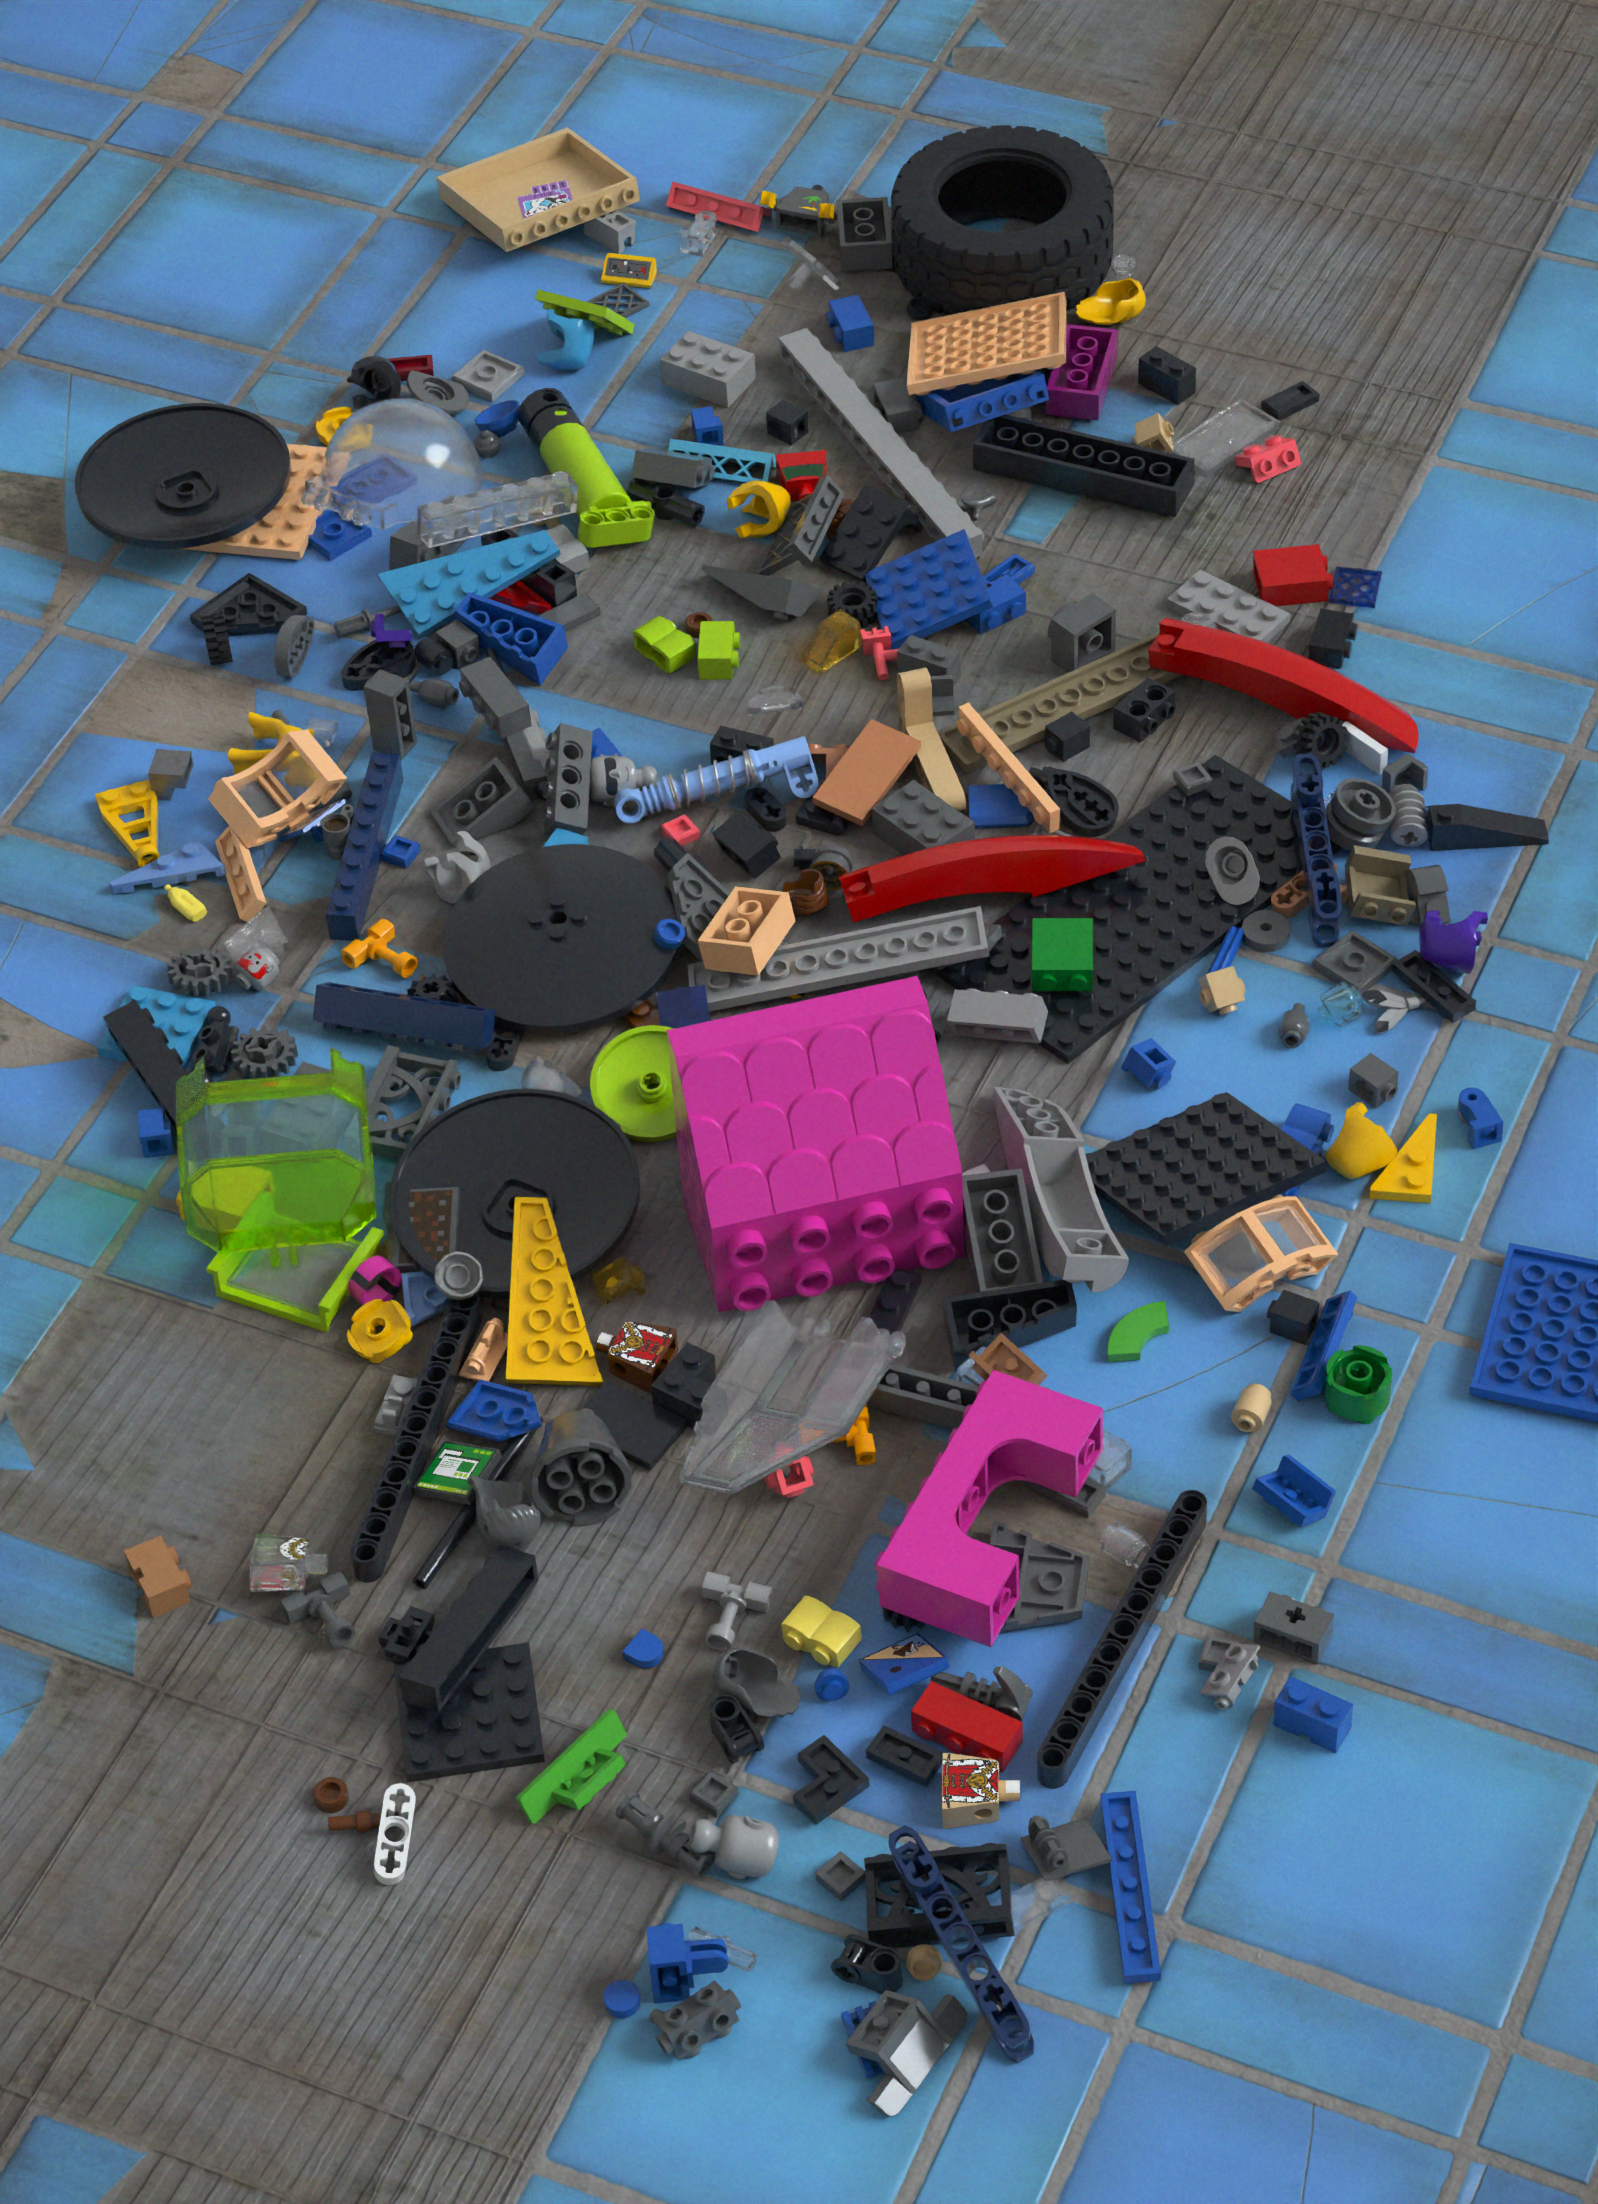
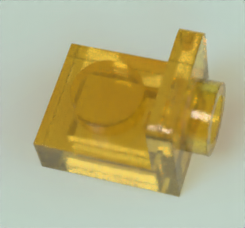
M623 1256L592 1275L599 1297L606 1305L632 1288L641 1296L647 1293L643 1284L646 1277L642 1269L636 1263L632 1265Z

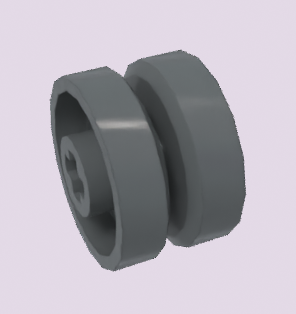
M1359 778L1343 780L1337 786L1331 801L1325 808L1330 840L1349 851H1352L1354 845L1375 849L1385 835V830L1390 826L1395 817L1396 806L1391 796L1383 788L1368 780Z

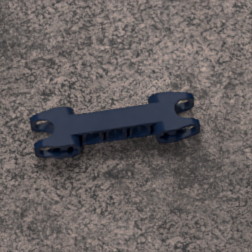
M1312 753L1297 754L1293 761V783L1291 785L1290 797L1293 820L1298 832L1308 898L1309 926L1312 939L1317 946L1331 947L1339 939L1338 920L1341 917L1342 901L1339 879L1334 868L1324 805L1323 777L1317 757ZM1301 763H1309L1314 766V771L1310 774H1303L1299 772L1298 766ZM1322 926H1328L1333 929L1334 935L1330 938H1323L1318 935L1317 930Z
M906 1825L889 1834L888 1843L896 1869L979 2008L986 2025L1007 2058L1016 2063L1034 2054V2040L1025 2014L1010 1988L997 1971L939 1872L937 1864L923 1840L914 1829ZM909 1836L916 1841V1843L909 1841L903 1846L895 1848L897 1841L901 1837ZM948 1907L952 1909L951 1915L945 1919H938L934 1916L939 1908ZM966 1937L970 1940L966 1948L960 1950L952 1947L953 1942L957 1938ZM976 1968L988 1970L987 1976L981 1980L970 1978L971 1972ZM996 2005H999L1002 2010L999 2011ZM1015 2032L1021 2033V2035H1019L1016 2038L1008 2037L1009 2035ZM1027 2042L1026 2048L1020 2052H1013L1008 2048L1015 2049Z

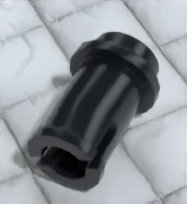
M800 846V849H794V866H799V869H803V866H811L816 849H803V846Z

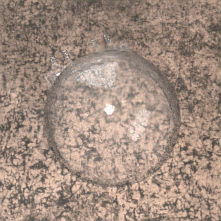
M385 399L359 409L339 426L331 437L325 451L320 475L305 481L306 491L302 494L301 500L303 505L308 507L314 505L315 509L319 511L330 509L338 512L342 520L347 522L352 520L353 524L357 526L369 524L384 530L397 523L424 521L442 517L471 504L481 492L482 469L470 436L447 412L430 403L416 399Z

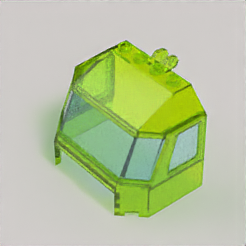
M330 1047L331 1072L205 1083V1062L203 1057L195 1065V1070L188 1076L183 1075L176 1082V1124L180 1192L187 1233L219 1253L269 1249L271 1266L276 1267L279 1266L280 1254L277 1248L289 1247V1261H291V1265H298L297 1246L347 1242L376 1218L373 1133L364 1066L356 1061L351 1063L341 1057L339 1051Z

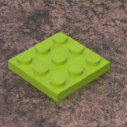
M537 290L535 300L543 304V309H554L556 315L569 319H585L593 322L595 329L599 330L602 327L608 329V332L622 336L623 332L633 333L635 324L608 307Z

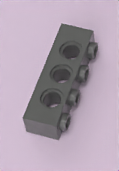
M560 723L554 733L548 735L546 749L549 750V757L544 769L545 773L548 774V778L543 790L546 806L541 817V821L545 823L544 835L551 836L557 827L583 835L587 830L593 731Z

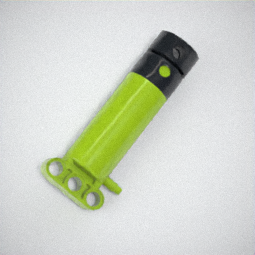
M543 388L528 395L520 405L518 421L579 517L577 539L585 547L618 545L650 539L655 515L651 502H632L563 393L555 388Z

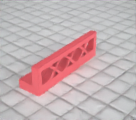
M673 181L666 203L667 207L756 232L759 231L763 215L771 217L773 211L759 205Z

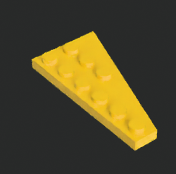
M515 1197L506 1383L602 1386L603 1380L598 1369L592 1344L590 1343L586 1324L568 1271L547 1198Z

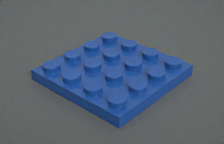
M965 529L876 567L865 575L867 585H871L872 590L875 589L876 612L881 628L884 629V626H888L891 633V650L899 649L910 635L924 638L993 607Z

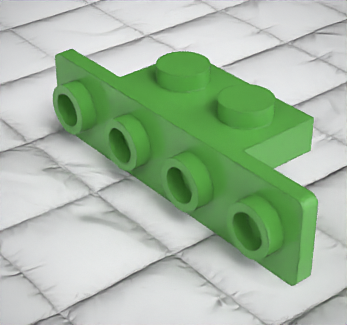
M608 1709L516 1797L528 1822L536 1824L557 1803L580 1810L592 1800L597 1792L607 1783L611 1782L616 1774L626 1765L621 1754L612 1751L627 1736V1732L614 1710Z

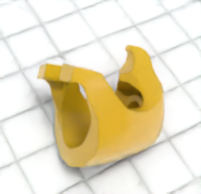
M753 480L737 487L726 499L728 510L740 506L750 494H755L750 503L742 508V512L753 513L769 519V522L765 524L748 522L735 528L739 538H763L777 532L782 526L791 505L790 495L787 490L780 485Z
M1356 1102L1346 1110L1345 1120L1338 1138L1324 1153L1329 1166L1348 1179L1360 1178L1387 1166L1398 1155L1395 1144L1383 1127L1374 1124L1371 1120L1364 1117L1368 1109L1361 1102Z

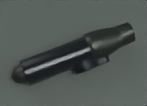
M230 1026L231 1033L219 1074L226 1072L232 1057L231 1050L234 1049L233 1042L237 1041L239 1028L237 1026Z

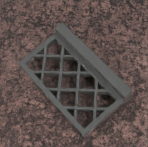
M828 475L819 479L813 493L790 505L782 526L775 532L755 574L769 576L797 560L803 566L812 563L845 495Z

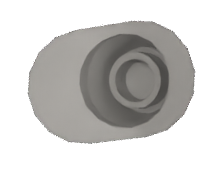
M1224 836L1216 839L1206 852L1205 864L1219 895L1224 901L1233 905H1242L1249 902L1255 896L1260 882L1258 869L1252 854L1242 841L1234 837Z

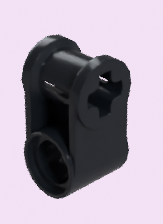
M722 1694L711 1701L709 1707L710 1728L730 1763H737L739 1757L755 1749L757 1751L764 1749V1742L758 1728L749 1719L734 1696ZM721 1716H731L728 1718H721Z
M849 1934L844 1940L845 1948L840 1957L834 1959L831 1964L832 1972L846 1982L856 1983L880 1994H883L885 1990L898 1991L902 1986L903 1976L900 1955L897 1951L871 1942L860 1935Z

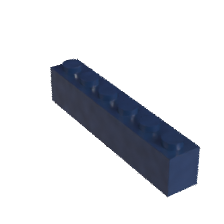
M331 982L316 985L313 1021L323 1022V1027L340 1029L342 1025L351 1027V1032L369 1033V1030L379 1031L378 1036L396 1038L397 1035L407 1036V1041L423 1043L425 1039L435 1041L434 1045L439 1047H452L453 1044L463 1045L462 1050L469 1052H480L481 1048L490 1045L495 1018V1009Z

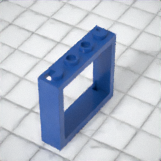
M1037 370L1026 375L1020 373L1011 374V377L1001 380L987 379L976 385H969L968 383L957 385V387L951 390H932L930 393L921 396L915 394L917 403H920L922 413L950 432L1049 400L1044 374ZM952 418H960V424L953 426Z

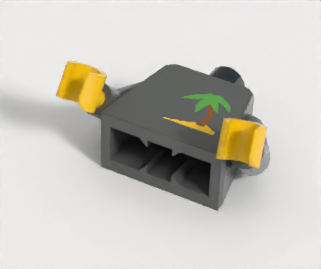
M814 185L811 189L795 187L788 195L779 199L776 198L777 194L773 192L762 191L759 204L765 205L776 212L777 229L822 238L827 222L834 224L838 219L834 204L829 202V194L820 185Z

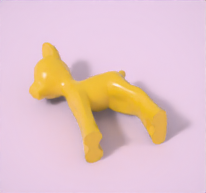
M249 712L248 714L249 725L253 728L256 740L277 739L279 740L278 745L281 738L287 732L303 730L287 725L279 719L265 717L254 712ZM306 729L312 736L314 735L315 731L313 729ZM230 748L228 759L233 764L234 773L238 774L259 762L273 749L241 750ZM297 750L274 770L275 772H288L285 776V782L291 787L309 788L318 778Z

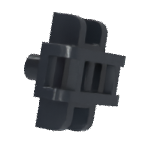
M410 1606L401 1620L390 1617L378 1636L379 1644L384 1648L385 1656L388 1658L397 1656L402 1658L403 1662H410L416 1655L419 1646L425 1643L433 1633L431 1630L435 1622L434 1614ZM415 1621H418V1622H421L422 1624H421L420 1627H419V1626L414 1625V1622H415ZM401 1639H403L405 1641L410 1642V1644L408 1645L400 1641Z

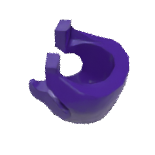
M1438 910L1428 911L1419 929L1421 957L1444 969L1470 974L1474 968L1476 946H1479L1482 940L1481 933L1476 932L1479 924H1487V913L1474 911L1463 921L1444 925L1442 919L1438 916Z

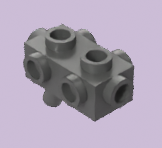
M713 1981L675 2007L670 2008L667 2012L653 2009L650 2013V2021L656 2024L660 2034L656 2036V2040L666 2055L672 2053L678 2060L683 2057L692 2058L699 2054L701 2045L712 2038H723L731 2032L732 2025L739 2021L736 2011L741 2008V2005L730 1989L724 1991L716 1981Z

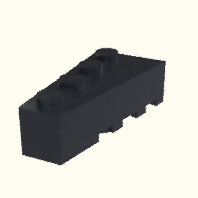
M1057 1280L944 1297V1323L954 1371L957 1372L975 1365L976 1363L968 1355L973 1350L980 1356L1000 1333L1008 1338L1017 1348L1075 1327L1077 1304L1072 1283L1066 1280Z

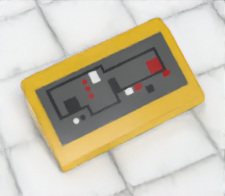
M607 253L601 283L613 285L625 283L631 287L650 289L657 274L656 259Z

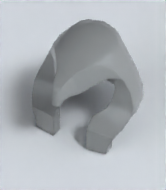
M466 831L455 833L457 837V852L438 855V858L434 856L418 862L419 870H426L439 897L450 904L456 903L472 882L492 868L484 847ZM452 860L456 864L453 869L446 870L442 867L441 863Z

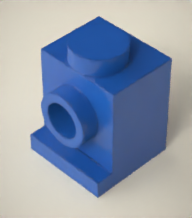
M712 406L691 409L692 431L695 442L724 446L722 422H720L719 416H714Z
M1150 1038L1131 1046L1121 1069L1124 1072L1130 1070L1147 1088L1153 1085L1161 1088L1170 1081L1172 1077L1170 1073L1176 1061Z
M163 1108L139 1110V1138L144 1158L175 1154L171 1119L165 1120Z

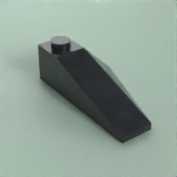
M1462 804L1425 806L1431 851L1549 844L1546 824L1543 819Z

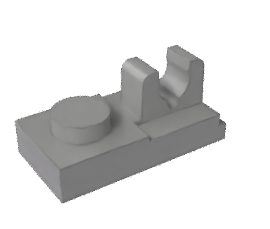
M393 1375L374 1422L375 1433L396 1436L418 1379Z

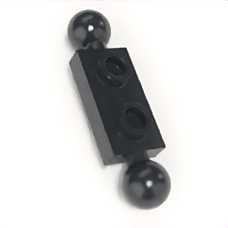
M216 1006L209 1010L207 1014L209 1025L200 1029L190 1070L197 1081L196 1088L198 1091L204 1089L207 1094L212 1091L214 1085L211 1075L221 1071L231 1033V1027L229 1026L231 1015L222 1006Z

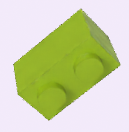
M701 621L698 648L699 680L733 679L734 668H739V652L735 651V649H740V632H735L734 621Z

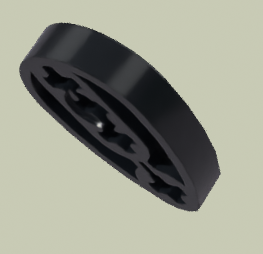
M376 640L370 642L358 650L345 664L341 671L343 686L352 691L364 690L367 680L371 679L379 669L402 678L407 677L416 667L413 645L409 642L405 643V648H389V643H377Z
M1056 769L1048 774L1046 782L1047 794L1060 808V819L1070 830L1081 836L1098 837L1108 833L1115 826L1119 805L1116 797L1110 790L1095 780L1076 772ZM1075 799L1077 801L1085 800V804L1083 802L1075 803ZM1086 808H1088V809L1095 808L1096 811L1094 812V811L1091 810V811H1089V812H1086L1085 809H1086Z

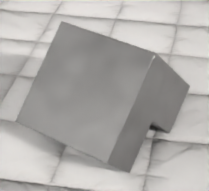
M156 749L148 776L151 791H155L157 800L171 801L175 788H186L194 765L191 751Z

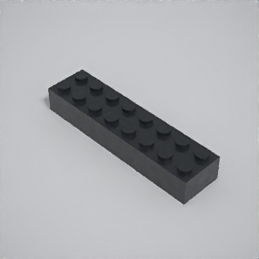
M1002 415L987 420L973 442V469L1173 517L1177 516L1194 485V458L1009 415Z

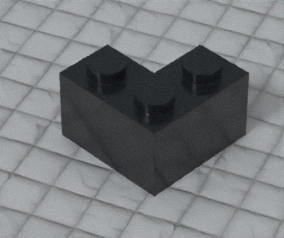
M687 1342L651 1385L654 1404L687 1419L689 1428L706 1436H709L726 1415L724 1390L713 1385L717 1380L715 1356Z

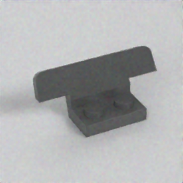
M885 1990L845 2043L851 2054L879 2062L882 2070L886 2073L866 2100L882 2115L886 2117L895 2116L901 2111L966 2023L967 2012L955 1996L946 1994L930 2014L919 1999Z

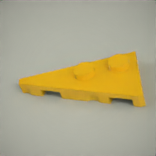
M1428 1114L1400 1149L1398 1155L1370 1187V1199L1431 1203L1437 1114Z

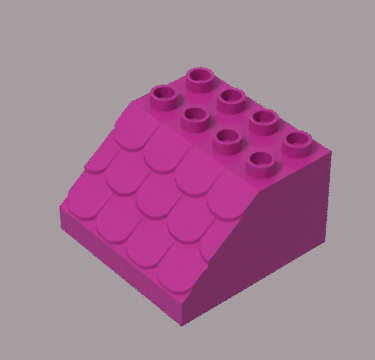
M918 976L667 1030L682 1199L718 1312L737 1308L743 1311H752L761 1308L768 1301L798 1294L805 1297H814L826 1292L830 1287L860 1280L867 1283L879 1282L889 1277L893 1273L894 1268L909 1270L923 1266L928 1269H937L946 1266L953 1259L964 1257L962 1169L929 1006Z

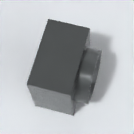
M1094 593L1079 602H1069L1060 607L1051 618L1048 626V636L1051 639V661L1069 673L1115 652L1116 609Z

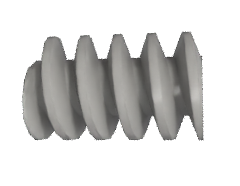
M1411 784L1396 786L1388 793L1396 806L1395 817L1389 826L1391 839L1402 847H1417L1427 840L1428 835L1426 830L1425 800L1423 795Z

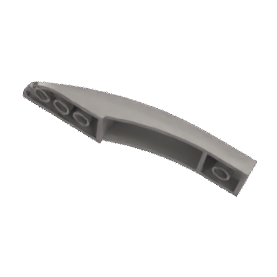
M994 1087L995 1109L1008 1169L1022 1168L1037 1250L1051 1276L1061 1277L1063 1280L1071 1283H1081L1083 1280L1086 1282L1091 1293L1111 1288L1125 1274L1129 1258L1112 1232L1101 1208L1084 1151L1085 1141L1069 1115L1048 1099L1042 1101L1039 1098L1033 1097L1032 1093L1021 1090Z

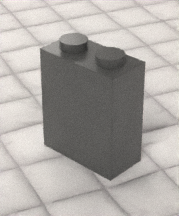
M648 448L635 451L632 477L695 488L709 485V481H712L715 468L712 465L713 458Z

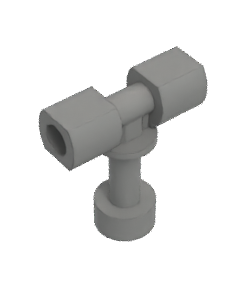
M708 1571L702 1585V1597L719 1601L723 1612L718 1624H712L709 1627L705 1638L707 1645L717 1651L730 1650L735 1638V1633L731 1627L736 1614L743 1613L746 1608L767 1613L773 1597V1587L749 1582L747 1587L731 1584V1577Z

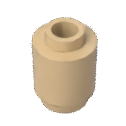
M1256 1383L1249 1384L1241 1391L1231 1414L1233 1424L1240 1431L1257 1432L1262 1428L1272 1404L1270 1391L1265 1386Z

